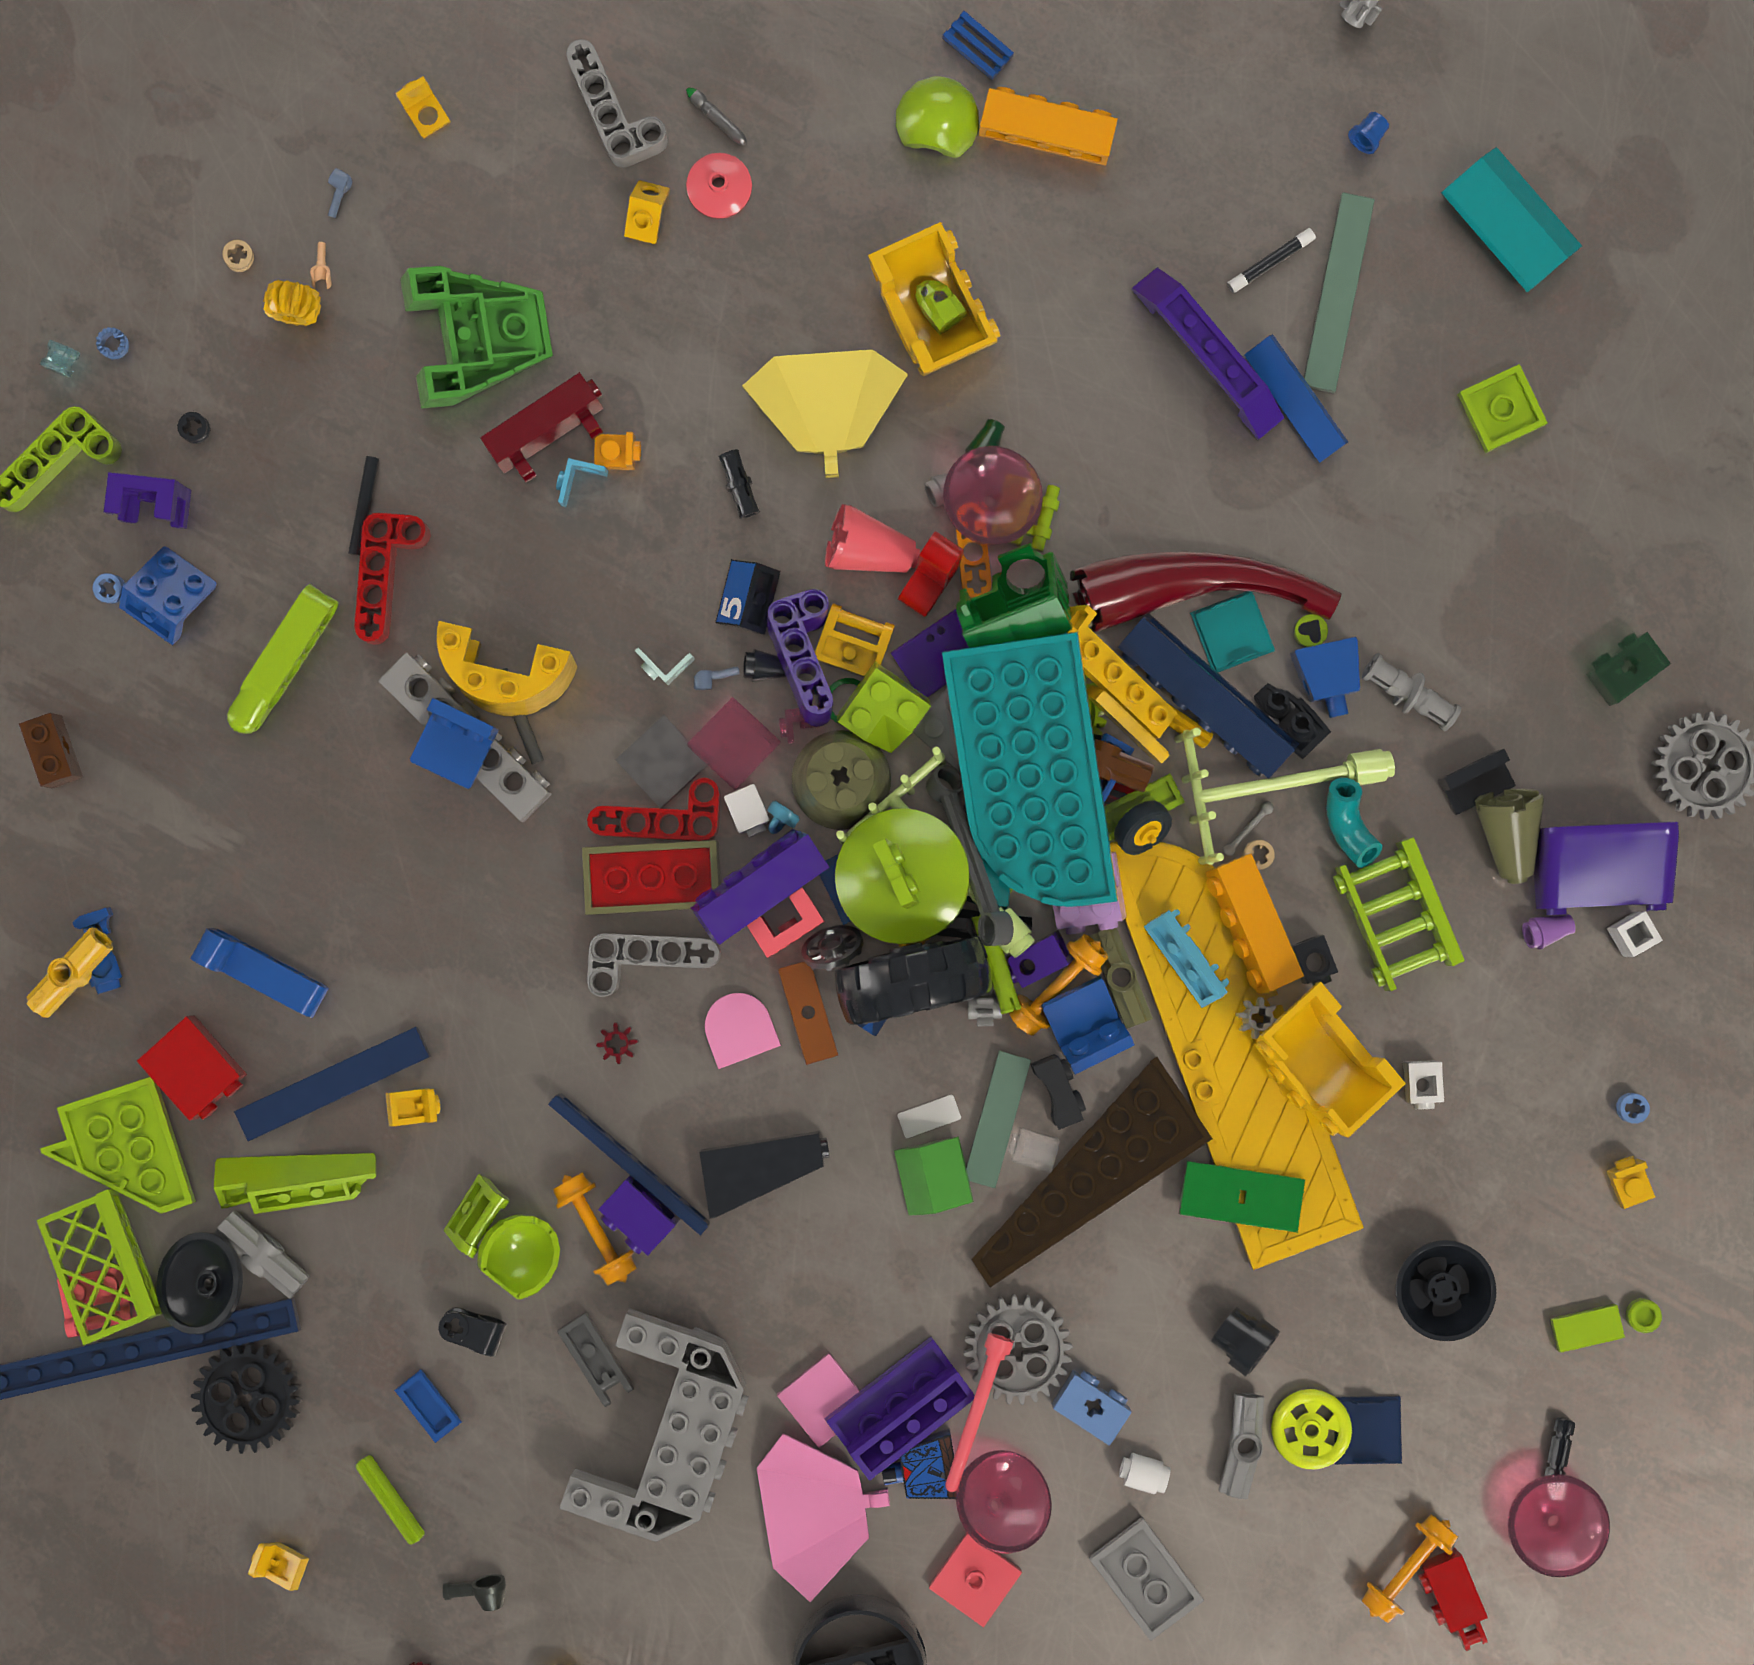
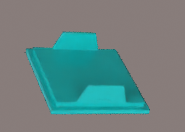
M1251 591L1243 592L1190 613L1208 662L1217 673L1275 651L1255 596Z

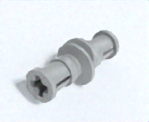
M1379 653L1369 661L1363 671L1362 679L1365 681L1370 679L1384 688L1385 692L1395 696L1392 701L1395 706L1402 700L1405 702L1402 710L1404 714L1415 708L1421 715H1426L1440 724V729L1444 732L1454 724L1461 712L1462 707L1460 705H1452L1439 697V694L1432 689L1424 687V674L1419 672L1410 678L1401 669H1396L1385 662L1383 656Z

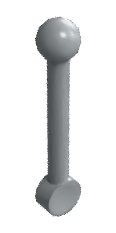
M1263 802L1261 810L1234 841L1224 845L1223 853L1226 856L1235 855L1236 847L1266 814L1272 813L1274 806L1271 802Z

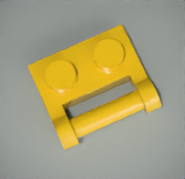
M833 603L815 654L818 661L864 677L875 661L880 665L882 664L895 625L885 622L884 625L844 611L842 606ZM839 622L880 637L877 645L837 632L834 630L836 623Z

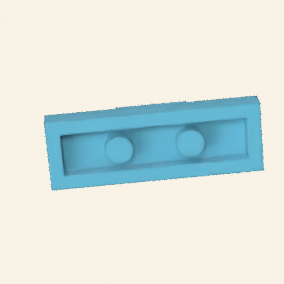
M1178 909L1172 912L1168 910L1151 920L1144 928L1201 1008L1222 998L1228 992L1225 987L1229 984L1228 978L1222 981L1218 979L1214 973L1219 968L1218 964L1209 966L1201 950L1196 946L1191 937H1188L1186 934L1190 929V925L1186 924L1181 927L1175 919L1180 914V911Z

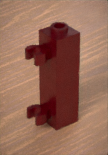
M579 372L481 436L480 439L504 474L515 467L527 483L537 475L526 459L581 423L592 440L603 433L593 415L603 409L598 400L602 393L593 379L586 382Z

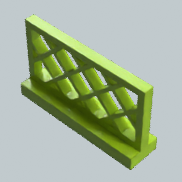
M107 1189L97 1193L96 1196L36 1220L83 1346L162 1314L157 1300L156 1289L119 1192ZM96 1204L100 1215L95 1228L79 1222L84 1209ZM76 1212L73 1219L67 1217L68 1215ZM58 1219L71 1223L64 1241L52 1236L48 1223ZM103 1225L106 1233L100 1231ZM77 1226L92 1232L85 1250L69 1244ZM98 1235L109 1239L112 1246L107 1260L91 1253ZM56 1244H58V1245L61 1246L59 1252H58V1249H57V1247H56ZM67 1248L83 1255L76 1272L64 1268L62 1258ZM114 1256L116 1257L118 1264L112 1262ZM88 1257L104 1264L97 1282L81 1275ZM110 1267L120 1270L124 1279L119 1291L102 1284ZM67 1275L73 1277L71 1283H70V1281H69ZM78 1280L95 1286L87 1304L77 1300L73 1292ZM126 1287H127V1289H128L130 1295H127V1294L124 1293ZM100 1289L116 1295L109 1313L93 1307ZM121 1298L133 1302L138 1316L124 1320L114 1315ZM79 1306L85 1308L83 1314L81 1313ZM90 1311L106 1317L101 1331L93 1335L89 1334L85 1324ZM112 1320L119 1323L109 1327Z

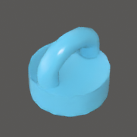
M776 800L772 801L767 809L774 816L768 826L771 834L780 832L785 824L794 829L800 820V816Z

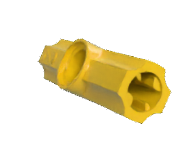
M89 928L63 958L54 959L49 964L47 975L26 997V1004L30 1009L43 1018H49L76 988L84 987L89 983L92 971L113 949L111 939L97 928Z

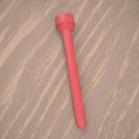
M988 1333L984 1345L987 1348L985 1354L988 1357L945 1483V1487L949 1492H955L959 1487L1000 1361H1004L1006 1355H1010L1014 1343L1011 1339L998 1334Z

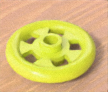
M1304 1389L1290 1394L1278 1405L1271 1422V1434L1278 1452L1288 1462L1304 1469H1321L1334 1464L1344 1455L1351 1441L1352 1423L1346 1408L1336 1397L1322 1390ZM1304 1404L1308 1412L1296 1419L1291 1411L1298 1405ZM1321 1405H1324L1333 1413L1328 1421L1316 1413ZM1311 1424L1318 1428V1432L1313 1436L1305 1432L1306 1427ZM1295 1427V1435L1298 1440L1288 1442L1284 1429ZM1329 1429L1338 1432L1334 1445L1324 1442L1328 1436ZM1303 1446H1318V1455H1303Z

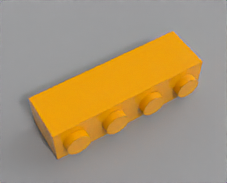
M997 87L996 90L989 88L980 123L979 136L1106 166L1118 118L1111 117L1112 114L1104 110L1095 109L1092 112L1080 110L1078 105L1070 102H1061L1060 105L1047 102V98L1036 94H1030L1028 97L1017 95L1014 90L1007 87Z
M1252 853L1240 856L1206 871L1205 873L1208 877L1207 887L1210 893L1217 898L1221 908L1220 917L1222 922L1232 933L1234 950L1243 959L1248 970L1246 972L1247 980L1250 986L1257 991V994L1274 991L1304 977Z

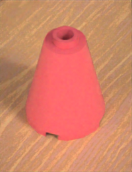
M841 505L831 528L834 531L832 541L827 543L825 554L826 567L834 570L907 573L910 567H916L920 549L916 548L915 540L852 505Z

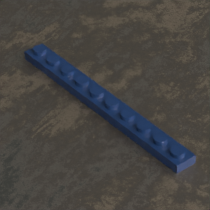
M292 1297L290 1299L287 1298L235 1310L221 1327L206 1334H187L170 1325L0 1364V1400L225 1349L234 1345L238 1346L299 1332L301 1326L295 1298Z

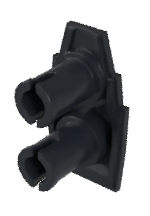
M1267 683L1254 695V699L1261 711L1299 743L1294 753L1302 760L1331 733L1326 724L1302 697L1298 699L1288 690L1284 691Z

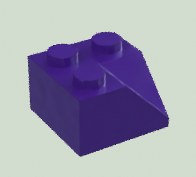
M631 1175L598 1209L603 1214L600 1219L606 1226L613 1231L618 1228L627 1236L625 1243L634 1252L640 1254L643 1251L647 1256L680 1220L676 1214Z

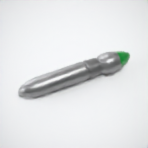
M691 87L686 89L687 95L695 107L701 108L702 112L735 143L746 145L747 139L744 133L715 105L707 101L704 93Z

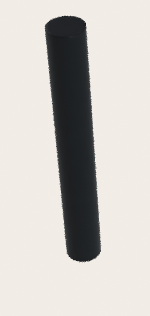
M366 456L348 551V554L360 556L362 526L364 520L369 516L379 458Z

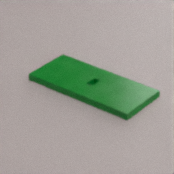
M1186 1161L1179 1214L1298 1233L1305 1179ZM1240 1190H1245L1244 1204L1239 1203Z

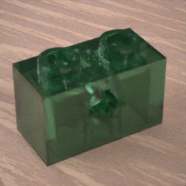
M1634 632L1617 643L1620 647L1618 651L1611 656L1606 652L1591 663L1594 668L1586 676L1609 706L1621 702L1671 664L1648 632L1638 636ZM1629 660L1632 665L1629 666L1627 672H1623L1621 668L1624 666V662Z

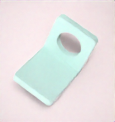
M639 648L635 650L645 661L640 667L653 680L659 676L667 685L695 660L692 654L689 653L665 675Z

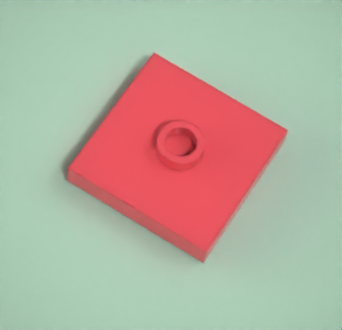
M967 1531L930 1583L929 1589L984 1628L1022 1574V1570Z

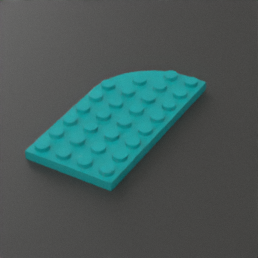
M1078 632L942 652L968 822L974 843L983 860L985 859L990 868L999 876L998 878L1008 887L1019 894L1022 893L1044 904L1076 907L1117 902L1116 881Z

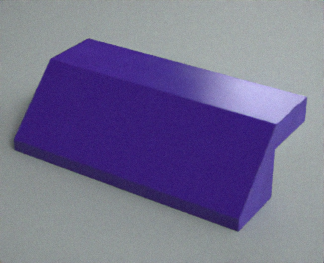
M929 1337L824 1419L870 1481L970 1404L975 1394L933 1338Z

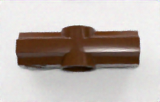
M1094 739L1100 779L1106 781L1113 780L1136 791L1144 792L1155 765L1122 752V749L1110 743Z

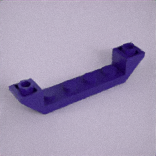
M1157 267L1132 287L1131 290L1152 314L1157 311L1237 405L1240 409L1237 416L1258 440L1284 419L1268 386L1181 283Z

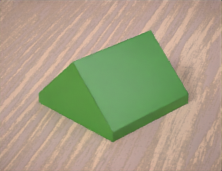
M959 1136L894 1150L909 1215L935 1214L974 1202Z

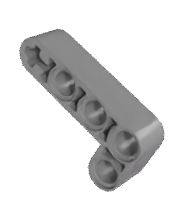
M579 39L573 41L567 48V60L612 163L622 168L630 167L664 151L668 144L664 123L657 117L649 116L628 124L595 47L587 40ZM580 55H584L587 58L591 70L585 72L578 58ZM600 83L604 85V89L599 94L594 95L588 92L592 84ZM607 113L617 115L616 121L609 125L603 124L601 118ZM649 130H657L661 133L656 141L651 142L644 139V135ZM619 143L630 145L629 151L622 155L616 154L614 148Z
M612 933L598 934L591 940L589 946L588 988L594 995L600 997L614 994L620 986L621 964L710 968L720 960L721 949L717 943L708 938ZM603 939H609L614 944V952L608 958L600 956L597 951L598 943ZM637 940L643 941L648 949L647 955L641 960L635 959L630 952L631 945ZM669 942H675L681 948V955L676 961H669L664 956V947ZM686 942H692L690 949L694 950L703 949V945L708 944V949L714 950V957H709L707 963H704L701 956H690L691 963H686L688 955ZM601 972L608 973L612 978V986L607 991H602L596 986V977Z

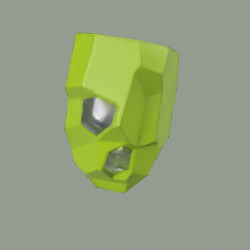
M925 280L917 285L915 295L917 303L923 315L939 335L948 331L966 317V309L947 285L936 280Z

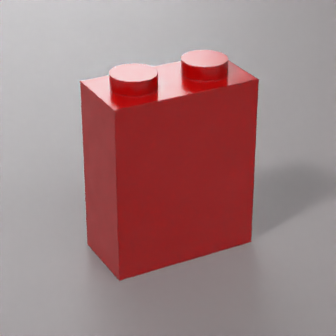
M195 1015L186 1016L137 1060V1063L189 1121L199 1117L205 1120L218 1108L215 1103L224 1095L229 1098L243 1086L240 1080L247 1075Z

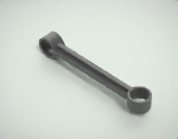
M941 765L937 767L927 780L926 789L934 800L942 803L950 828L960 839L966 851L969 862V883L981 915L978 922L979 938L985 946L1008 945L1013 937V921L1009 913L999 910L981 855L974 843L968 818L959 795L963 789L961 772L953 766ZM938 778L947 781L953 790L945 788Z

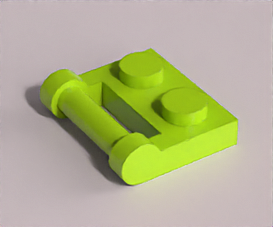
M478 1174L443 1231L459 1251L474 1258L479 1249L477 1247L500 1209H505L510 1199L503 1195L490 1179Z

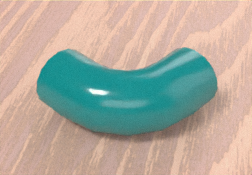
M1338 778L1331 782L1327 794L1326 814L1329 827L1337 844L1358 868H1363L1371 864L1379 856L1383 845L1370 833L1361 818L1359 810L1363 792L1360 784L1350 778Z

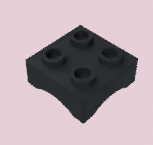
M1053 1054L1030 1063L1034 1075L1042 1080L1048 1089L1051 1098L1050 1115L1058 1130L1083 1121L1081 1112L1086 1111V1107L1080 1092L1077 1089L1074 1091L1071 1089L1069 1080L1074 1079L1067 1060H1060L1057 1055Z

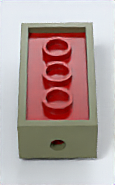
M717 840L582 848L585 915L689 910L697 903L695 899L709 889L714 890L721 885L719 842Z

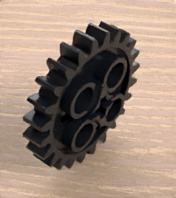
M253 1342L247 1344L244 1352L241 1345H234L232 1354L227 1348L220 1350L221 1359L213 1355L208 1359L211 1367L203 1366L199 1369L205 1378L194 1380L193 1384L201 1388V1390L192 1393L191 1398L200 1400V1404L191 1410L192 1412L202 1413V1417L195 1423L196 1425L204 1423L208 1425L203 1434L204 1436H208L213 1432L216 1434L215 1446L225 1440L227 1441L226 1451L228 1452L235 1444H238L240 1454L247 1450L248 1445L251 1446L254 1453H257L261 1448V1442L268 1449L273 1445L272 1436L279 1441L285 1437L281 1428L285 1430L293 1428L294 1425L288 1417L296 1418L300 1412L293 1408L292 1405L302 1402V1398L294 1396L293 1392L302 1386L301 1384L291 1383V1379L295 1377L297 1372L291 1371L287 1373L285 1371L290 1362L289 1360H285L280 1364L277 1362L279 1351L268 1356L266 1355L267 1345L260 1347L258 1352H255ZM250 1367L259 1370L261 1374L260 1383H253L249 1380L247 1371ZM233 1371L237 1372L238 1380L235 1377H233ZM220 1382L230 1387V1398H224L218 1393L217 1387ZM250 1393L253 1399L243 1402L241 1396ZM263 1398H270L275 1402V1413H268L263 1409ZM233 1413H240L244 1416L246 1420L245 1428H238L234 1425L232 1421ZM255 1416L261 1420L260 1425L256 1424Z

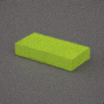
M1616 1304L1550 1318L1557 1351L1560 1353L1625 1338L1618 1305Z

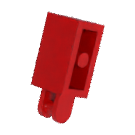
M1453 1548L1452 1555L1443 1552L1426 1559L1420 1567L1422 1574L1417 1576L1425 1594L1431 1593L1435 1605L1431 1606V1610L1439 1626L1444 1624L1450 1633L1457 1632L1465 1651L1471 1650V1645L1482 1642V1644L1488 1643L1480 1621L1487 1619L1488 1616L1462 1554L1456 1548ZM1474 1625L1475 1629L1464 1633L1463 1628Z

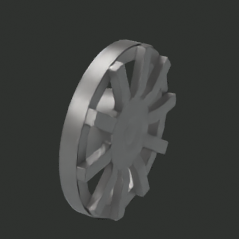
M847 925L832 926L822 929L809 937L803 944L801 953L804 962L812 970L826 969L827 971H832L834 967L843 964L845 966L849 965V961L856 956H860L864 942L858 929ZM841 934H849V935H848L847 937L843 938V936H842ZM854 937H856L857 941L848 943V942H850ZM818 942V947H812L815 943ZM809 952H815V953H817V954L808 956Z

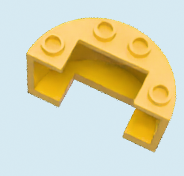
M941 222L868 255L876 282L879 281L880 294L895 329L913 364H919L920 367L917 369L922 376H926L997 343V338L1001 337L994 319H987L979 298L973 300L969 288L972 287L970 278L966 270H959L955 262V249L958 248L955 236L951 230L945 231ZM925 280H936L947 285L967 311L966 317L940 335L923 315L915 297L917 285ZM928 290L923 292V297L927 295ZM935 291L933 296L936 302L947 298L941 291Z
M438 621L437 648L446 672L469 701L487 712L501 716L529 715L538 712L541 708L553 701L555 702L562 696L576 673L577 664L570 651L537 644L529 676L476 664L481 643L480 641L470 639L472 628Z
M1317 982L1257 1038L1256 1048L1269 1065L1266 1068L1268 1075L1276 1083L1280 1084L1282 1082L1289 1091L1287 1097L1297 1108L1305 1107L1320 1121L1321 1126L1330 1135L1335 1136L1338 1133L1349 1138L1406 1083L1385 1058L1372 1057L1336 1014L1342 1006L1322 982Z

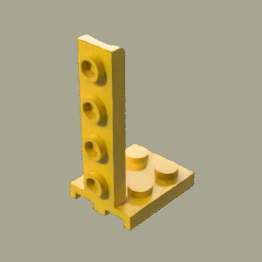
M1089 605L1069 606L1072 630L1067 631V633L1078 632L1084 674L1099 688L1105 690L1155 739H1159L1177 715V712L1088 627L1097 615Z

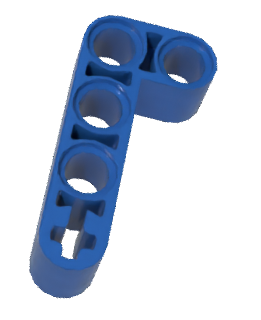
M206 928L190 958L197 964L215 972H223L310 1018H313L329 989L321 982L216 928Z

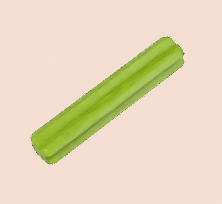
M368 1455L361 1459L355 1465L357 1471L402 1536L410 1545L419 1541L425 1535L424 1530L374 1458Z

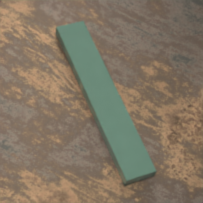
M1344 192L1340 197L1304 373L1305 381L1314 390L1329 393L1336 392L1375 201L1373 198Z

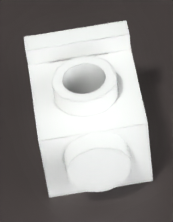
M1441 1061L1402 1062L1407 1103L1414 1104V1109H1434L1435 1103L1444 1102ZM1421 1078L1425 1079L1427 1083L1423 1091H1419L1416 1086L1417 1081Z

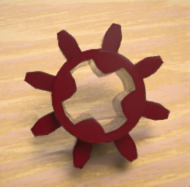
M615 1022L613 1024V1032L610 1033L606 1029L601 1030L605 1039L604 1042H599L596 1046L604 1047L606 1051L603 1056L604 1060L610 1056H616L617 1064H621L623 1054L631 1058L635 1056L630 1048L631 1045L638 1043L639 1040L631 1039L629 1035L632 1031L631 1026L623 1031L620 1030L618 1022ZM615 1034H619V1038L626 1041V1045L620 1048V1052H617L616 1047H610L609 1044L610 1040L615 1039Z

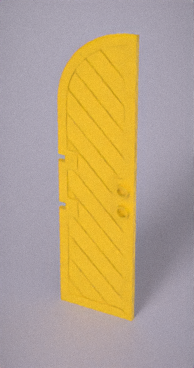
M1117 841L1111 842V852L1116 851L1126 911V918L1124 920L1194 1112L1213 1138V1140L1206 1144L1213 1164L1305 1179L1298 1233L1235 1223L1251 1268L1253 1270L1363 1229L1361 1218L1330 1134L1305 1107L1299 1109L1287 1097L1289 1091L1282 1082L1278 1084L1268 1075L1266 1068L1269 1065L1256 1048L1257 1039L1251 1038L1252 1030H1239L1243 1022L1242 1018L1236 1016V1013H1243L1246 1009L1243 1001L1248 1000L1253 1006H1256L1257 998L1262 997L1264 998V1006L1268 1007L1270 1006L1268 998L1278 995V992L1274 990L1257 994V991L1250 986L1246 976L1248 970L1243 959L1234 950L1232 933L1224 925L1220 917L1221 908L1217 898L1210 893L1207 887L1208 877L1205 872L1215 867L1209 864L1201 865L1198 862V855L1165 842L1153 845V848L1139 855L1127 854L1121 849ZM1177 909L1180 911V914L1175 919L1181 927L1186 924L1190 925V929L1186 934L1188 937H1191L1196 946L1201 950L1209 966L1218 964L1219 968L1214 971L1218 979L1222 981L1228 978L1229 984L1225 987L1228 992L1222 998L1201 1008L1144 928L1147 923L1168 910L1170 912ZM1282 1005L1276 1006V1009L1272 1012L1273 1018L1278 1019L1285 1013ZM1259 1013L1252 1014L1251 1020L1256 1021V1023H1263L1264 1016H1260ZM1240 1190L1239 1203L1244 1204L1245 1190Z

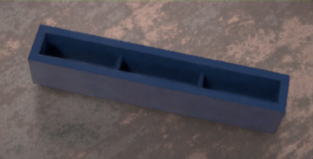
M1150 613L1146 614L1118 646L1123 651L1121 656L1126 662L1134 667L1139 665L1148 673L1146 678L1159 689L1164 687L1173 695L1171 699L1179 708L1184 711L1189 709L1198 717L1196 719L1197 723L1206 731L1217 733L1223 739L1221 743L1228 751L1235 755L1240 753L1248 760L1247 766L1256 775L1261 777L1264 774L1269 779L1299 745L1296 740Z

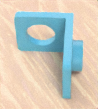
M568 458L566 470L559 472L556 490L560 491L559 504L562 507H567L575 470L607 477V468Z

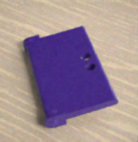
M953 610L891 652L892 657L912 687L926 697L947 685L942 652L969 648L963 636V629L957 610Z

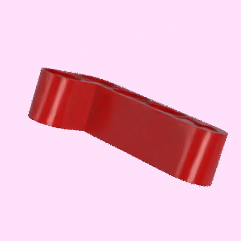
M372 513L363 522L354 627L357 636L368 644L379 645L385 642L390 634L397 548L421 549L430 540L431 533L428 525L417 516ZM379 522H386L388 526L387 533L380 538L374 537V526ZM415 524L420 525L421 533L419 537L415 540H407L406 530L408 527ZM376 555H383L385 557L384 566L378 571H373L370 567L372 558ZM377 587L381 588V600L376 604H370L368 601L370 590ZM369 609L374 612H381V615L374 613V616H372L371 614L367 613L366 610ZM374 622L379 626V630L373 631L371 636L370 633L366 632V626H372Z
M935 531L919 554L916 571L900 593L898 600L923 617H926L957 572L964 549Z
M705 777L698 778L691 784L689 789L688 810L597 806L588 814L587 823L593 833L604 837L710 841L715 838L719 830L721 792L719 786L713 780ZM703 784H709L714 789V796L708 802H700L696 797L698 787ZM603 812H606V817L620 819L618 813L623 812L620 821L622 832H617L619 826L613 824L606 825L605 830H602L601 826L596 824V818H601ZM634 814H642L645 818V827L640 832H633L629 828V819ZM673 815L677 817L679 827L673 834H666L661 827L662 820L667 816ZM701 817H707L712 822V830L704 836L698 835L694 828L695 822Z

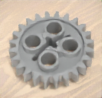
M1698 712L1692 714V723L1687 717H1682L1679 719L1681 728L1675 724L1668 726L1672 736L1661 735L1659 737L1665 746L1657 747L1653 750L1661 755V759L1651 762V765L1660 767V772L1652 775V778L1662 779L1663 784L1657 788V791L1667 790L1669 792L1664 801L1668 803L1676 800V812L1688 807L1687 817H1694L1699 810L1701 820L1708 819L1710 812L1715 819H1719L1723 816V810L1728 815L1734 814V804L1739 807H1745L1747 804L1742 797L1743 795L1748 797L1754 796V791L1749 787L1750 784H1754V753L1751 750L1754 747V740L1747 742L1745 739L1750 732L1749 729L1737 731L1739 720H1734L1727 724V714H1722L1715 721L1714 712H1707L1703 720ZM1699 734L1704 735L1708 740V747L1705 751H1701L1696 745V739ZM1723 741L1724 745L1722 749L1715 754L1719 746V742ZM1728 752L1733 754L1736 759V765L1732 770L1728 769L1724 763L1725 755ZM1711 759L1708 766L1712 770L1703 773V771L1706 768V765L1702 762L1704 760ZM1681 762H1685L1690 768V775L1687 779H1683L1678 773V767ZM1699 778L1695 790L1692 791L1690 789L1692 783ZM1710 780L1714 781L1718 786V793L1714 798L1706 791V785Z
M1012 1294L1011 1304H1006L1004 1299L999 1297V1307L996 1309L990 1303H987L989 1314L986 1316L977 1312L976 1316L981 1323L979 1325L969 1324V1328L975 1333V1336H966L964 1339L966 1343L973 1345V1348L964 1350V1356L974 1358V1360L966 1365L967 1369L978 1370L972 1377L973 1381H980L988 1357L985 1354L987 1348L984 1347L988 1333H991L997 1326H1005L1010 1331L1008 1338L1014 1341L1012 1349L1015 1347V1342H1021L1024 1348L1047 1345L1048 1349L1043 1351L1023 1350L1020 1357H1015L1014 1351H1011L1010 1355H1006L1005 1360L1012 1364V1369L1006 1375H998L996 1373L992 1385L994 1400H997L1003 1393L1006 1394L1007 1404L1010 1405L1013 1397L1018 1396L1020 1404L1024 1405L1026 1395H1030L1035 1403L1038 1402L1037 1392L1040 1390L1046 1396H1050L1048 1385L1051 1383L1056 1387H1060V1383L1056 1378L1057 1374L1065 1376L1068 1374L1067 1370L1061 1366L1062 1363L1072 1362V1358L1064 1354V1351L1072 1349L1073 1345L1062 1340L1070 1335L1068 1329H1058L1064 1322L1063 1318L1058 1317L1052 1320L1055 1309L1050 1307L1043 1311L1042 1299H1039L1034 1306L1031 1305L1029 1295L1025 1296L1023 1303H1018L1016 1295ZM1032 1323L1039 1324L1043 1328L1041 1336L1034 1340L1024 1335L1026 1327ZM1040 1357L1045 1361V1367L1042 1371L1032 1373L1027 1369V1363L1031 1358Z

